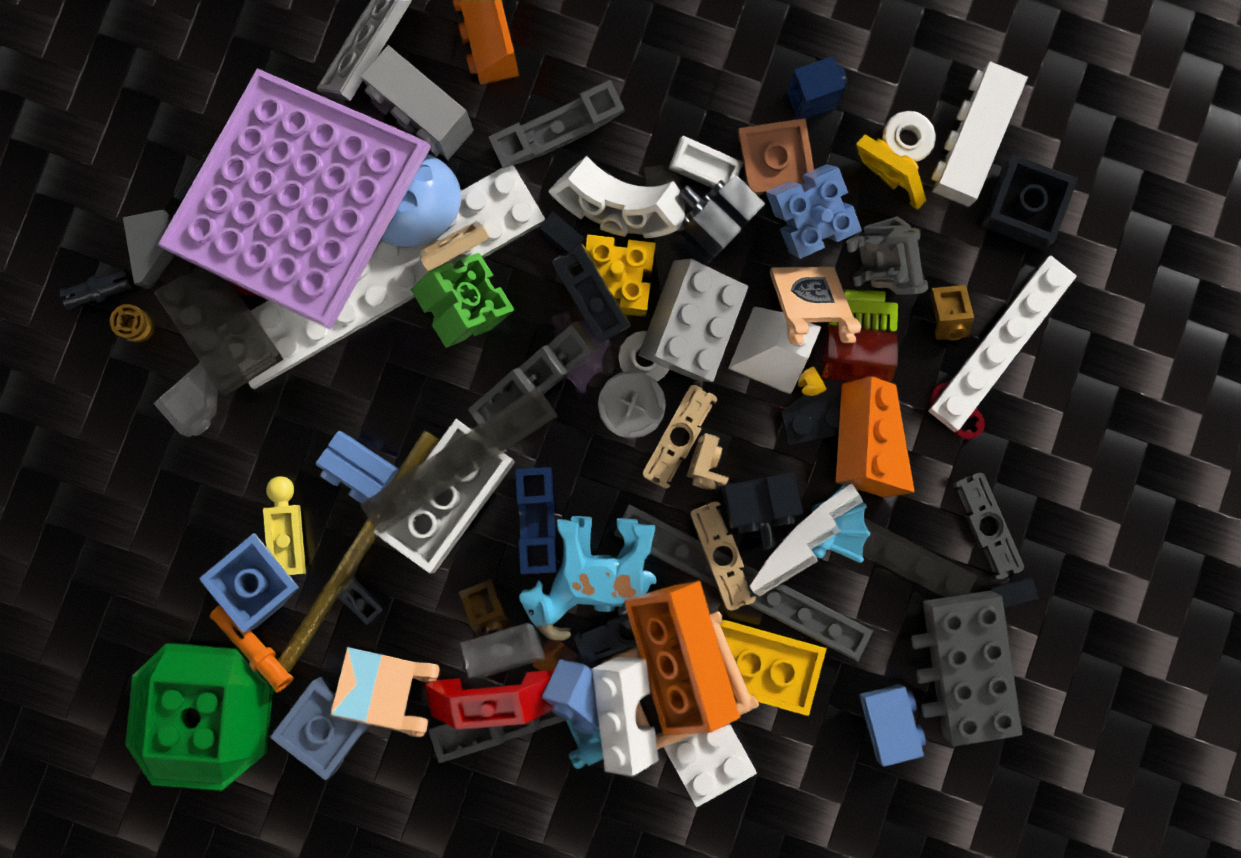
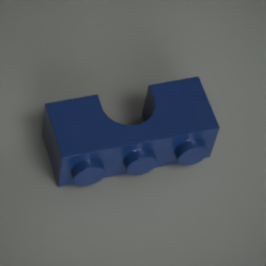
M552 468L516 469L517 504L520 515L519 550L521 574L557 572Z

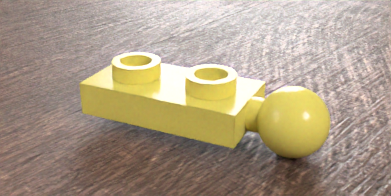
M278 476L271 479L266 488L267 496L275 505L272 508H263L266 547L289 575L305 574L300 505L289 506L288 501L294 494V485L288 478Z

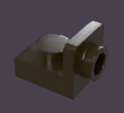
M491 579L459 592L470 627L479 639L497 637L503 630L511 627L509 619L503 611L496 587Z

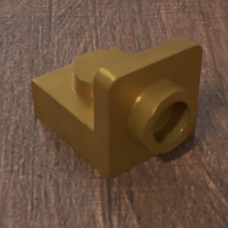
M966 285L932 288L931 300L937 321L935 330L936 340L948 339L955 341L969 337L974 314Z

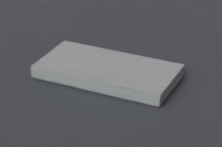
M371 0L318 85L317 91L327 98L351 101L363 81L361 75L378 57L412 0Z

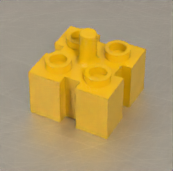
M587 234L586 249L623 313L646 317L650 283H644L642 279L643 277L651 278L655 243L628 240L627 248L616 247L615 238Z

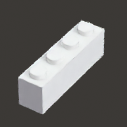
M991 61L983 72L977 70L969 89L974 91L970 102L967 100L963 102L957 115V119L961 120L958 131L952 130L944 149L949 151L945 162L940 160L933 173L932 180H935L936 184L932 192L968 207L978 199L1028 78L1027 76Z

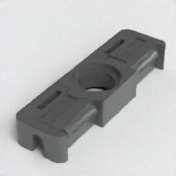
M976 473L954 482L952 487H958L959 490L957 492L966 513L970 514L965 516L975 541L979 548H984L982 550L992 572H995V575L991 577L1001 580L1010 574L1021 572L1024 569V564L983 473ZM985 516L993 518L997 525L995 533L991 536H985L979 528V523Z

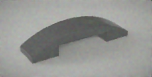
M611 80L581 93V98L522 126L517 123L489 136L502 167L507 168L563 147L600 128L625 112Z

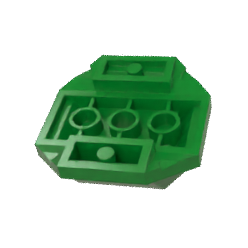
M168 643L132 675L125 745L151 785L223 790L267 754L273 687L258 671L254 672L249 667L250 661L238 648ZM190 708L196 709L200 714L198 726L191 724L188 720Z

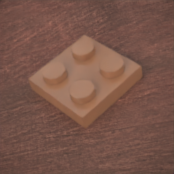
M806 119L739 128L738 135L746 184L756 195H764L766 191L788 181L802 185L805 183L802 175L814 170Z

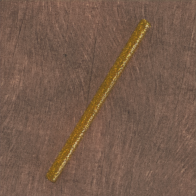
M423 431L278 658L279 663L286 671L291 672L337 600L338 597L335 589L350 575H353L377 537L374 530L423 465L439 440L427 431Z

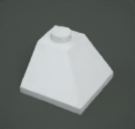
M754 306L728 369L791 394L809 358L821 327L807 322L809 331L808 334L803 335L804 343L790 344L787 334V322L783 312Z

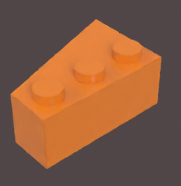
M873 376L842 384L836 483L845 486L853 484L855 489L884 498L915 492L896 385Z

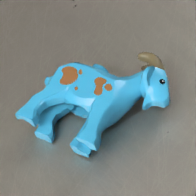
M572 516L571 521L557 519L558 532L563 538V560L555 576L550 594L542 592L541 580L537 581L534 588L524 589L519 594L522 605L538 630L552 641H564L570 637V627H557L553 624L576 604L594 605V609L597 611L611 612L615 610V606L625 607L624 600L646 594L649 586L657 582L654 574L643 570L644 561L651 550L655 525L638 524L637 519L617 518V527L624 537V546L618 556L614 557L611 555H591V517Z

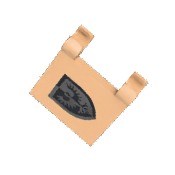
M835 267L771 268L770 275L787 322V334L790 344L804 343L803 335L808 334L809 331L807 322H838L841 341L843 343H855L854 333L860 332L861 325L851 313Z

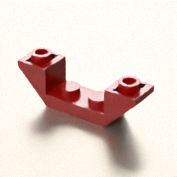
M554 670L527 672L521 685L462 690L460 678L427 681L425 687L431 714L454 729L525 724L552 711L553 706L545 701L542 696Z

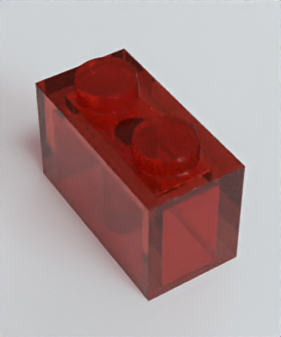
M829 325L823 345L822 378L855 381L873 376L891 383L897 368V333L861 329L859 333H854L855 343H843L839 335V326Z

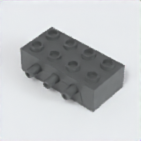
M984 591L923 601L927 633L913 635L911 642L914 649L930 648L932 668L919 669L916 671L919 683L935 681L938 701L922 704L923 716L925 718L940 716L942 735L952 746L1021 736L1022 729L1002 596L992 591Z

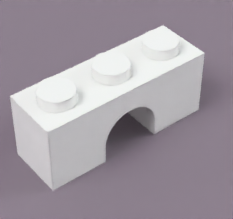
M618 656L592 669L604 766L606 772L634 776L659 761L655 728L636 725L635 710L638 702L642 697L650 694L646 659Z

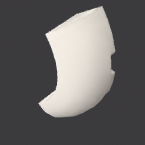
M587 156L568 170L548 191L562 206L578 218L582 219L586 216L601 224V230L624 237L627 233L643 234L644 238L667 235L678 230L685 217V204L678 196L680 190L674 181L655 187L631 185L608 175Z

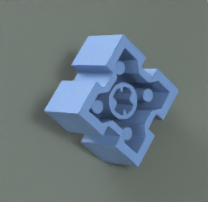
M826 164L802 175L805 181L802 185L788 181L766 191L775 217L787 223V226L780 229L790 254L800 259L825 248L822 241L825 238L838 242L862 231L853 206L843 203L840 196L847 194L848 191L839 167Z

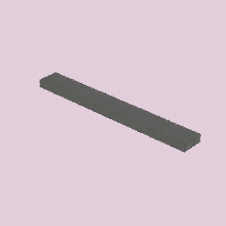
M631 505L628 506L622 519H637L638 524L655 525V533L649 554L718 589L699 540ZM617 527L614 535L624 540L623 535L620 533ZM715 549L713 559L716 564L726 566L732 561V557ZM743 564L744 567L739 568L744 572L751 591L750 597L756 596V600L748 604L749 606L857 662L859 661L873 633L871 629L782 583L759 597L750 587L759 571Z

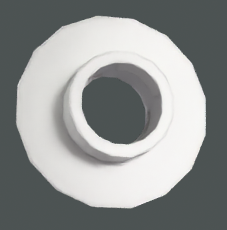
M913 111L900 112L891 117L884 126L882 135L883 141L891 147L893 152L901 157L907 155L915 162L921 161L929 155L934 147L936 137L934 127L928 118ZM906 129L913 131L917 136V143L912 146L905 145L900 140V132Z
M647 331L636 332L629 336L620 348V367L623 372L631 370L643 372L659 381L667 374L669 369L656 363L649 367H643L637 363L635 356L638 350L641 349Z

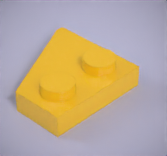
M864 135L856 143L862 162L879 175L893 190L898 185L906 189L911 200L909 204L918 210L926 201L917 163L907 155L901 157L893 152L891 147L883 140L878 139L875 141L869 136Z

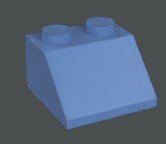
M252 534L199 578L243 633L254 630L279 610L299 588L256 534Z

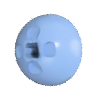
M430 154L426 155L381 240L401 247L419 246L436 239L451 226L460 209L461 189L456 176L444 162Z

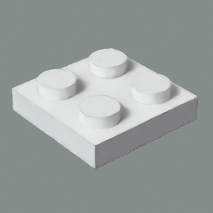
M730 723L712 733H696L664 747L696 807L757 774Z

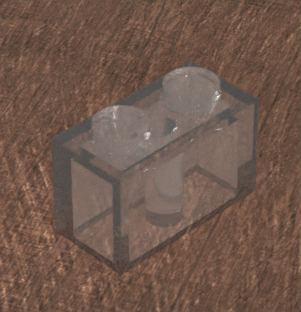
M527 623L460 643L468 677L483 678L545 660L538 629L535 625Z

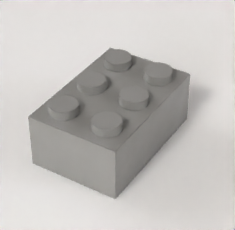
M389 45L361 75L367 86L364 91L372 98L370 102L384 115L390 112L397 119L396 124L404 132L410 135L415 133L420 139L428 142L431 146L429 153L434 157L440 154L448 160L474 131L467 110Z
M693 259L674 260L638 356L695 381L713 382L749 286Z

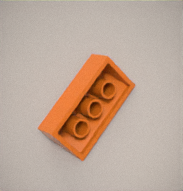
M453 0L455 11H462L465 21L458 23L463 44L470 42L472 54L466 55L470 74L478 75L480 85L519 76L502 0Z
M700 581L678 584L624 600L641 659H646L649 688L663 735L712 733L739 719L740 715Z

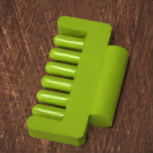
M844 289L853 317L856 314L855 319L859 321L861 328L862 314H864V330L870 329L871 315L873 331H877L879 328V315H881V331L887 330V318L888 331L894 332L897 330L898 304L885 302V291ZM829 322V328H836L837 322Z

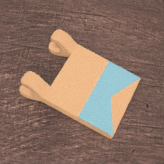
M347 647L330 716L397 730L415 737H422L427 729L428 721L421 717L404 716L412 678L425 683L427 681H436L439 674V666L431 663L407 661Z

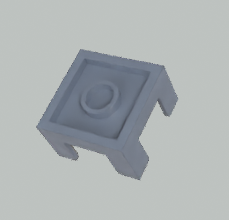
M319 677L311 682L270 738L327 780L337 771L344 761L343 758L370 725L330 716L336 695L331 690L335 686L323 677Z

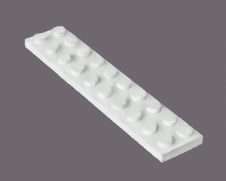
M514 165L501 168L462 190L460 209L455 220L436 239L413 247L395 246L380 240L331 330L271 301H267L218 329L251 388L256 389L415 298L410 289L427 273L419 255L420 250L476 220L477 222L479 221L490 239L441 264L444 265L451 262L454 266L461 258L480 253L482 258L539 227L545 221V218Z

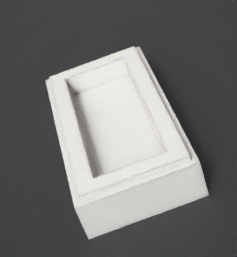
M682 136L679 139L669 169L713 188L720 180L726 184L735 174L739 176L743 162Z

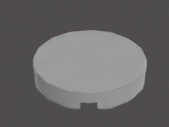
M633 370L618 373L609 379L601 390L598 401L600 418L607 429L618 436L630 439L644 437L654 431L663 419L666 407L664 392L657 381L646 373Z

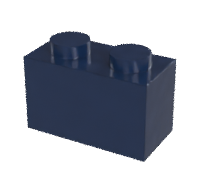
M834 56L795 69L786 92L797 120L807 119L835 109L846 88L845 85H847L846 73L841 65L837 66Z

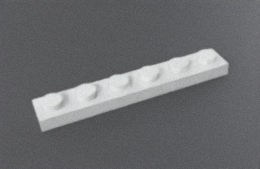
M1051 255L1048 256L928 412L952 431H958L1077 276Z

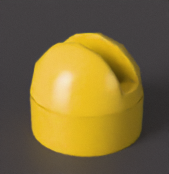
M814 366L805 370L798 379V386L804 387L802 393L807 396L818 395L827 390Z

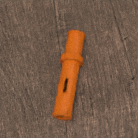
M221 605L211 612L210 618L217 623L232 643L250 661L249 667L254 672L258 671L276 693L282 691L292 682L293 676L275 658L276 653L271 647L266 648L252 631L243 633ZM237 631H239L244 636V639L240 637Z

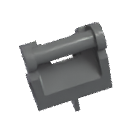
M897 216L865 226L864 232H858L846 241L848 252H854L857 248H860L862 267L852 276L854 286H861L863 282L871 280L872 287L889 288L896 295L920 294L927 291L928 284L923 279L917 241L921 238L920 230L911 228V225Z

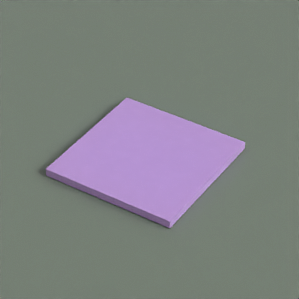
M257 69L164 232L158 246L331 330L431 146L420 138Z

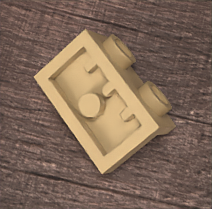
M704 434L698 438L686 475L694 479L692 485L712 491V489L716 490L717 487L727 484V477L709 472V469L716 468L721 456L722 448L717 446L718 437Z

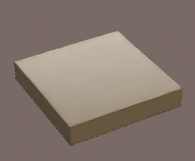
M476 220L420 250L419 255L428 272L490 239L483 225Z

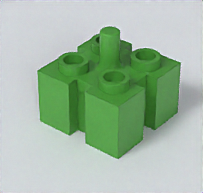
M480 253L461 258L454 266L450 262L428 271L410 289L424 313L432 312L434 315L432 326L446 348L466 340L471 334L477 336L492 330L514 311L501 287L494 289L489 281L493 274Z

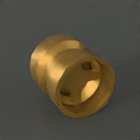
M123 304L117 307L110 317L112 331L116 335L135 343L148 340L155 329V322L152 316L131 304Z

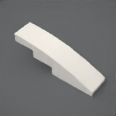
M850 484L820 505L787 536L772 553L751 583L750 587L755 594L760 597L818 562L812 549L841 532L834 519L863 502L853 484Z

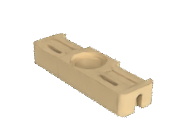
M697 385L689 387L643 471L645 479L664 489L670 487L666 482H671L682 462L680 457L684 460L687 457L701 431V428L697 426L701 427L712 407L710 402H717L715 395L704 392ZM679 427L686 429L690 438L689 442L681 447L675 446L670 440L671 431Z
M712 502L692 510L690 516L724 606L727 610L732 611L743 605L753 603L756 600V596L750 597L751 591L744 572L739 569L744 567L734 538L732 534L726 535L728 530L720 509L717 510L716 508L721 504L719 502ZM719 546H727L732 551V561L726 566L716 564L713 559V553Z

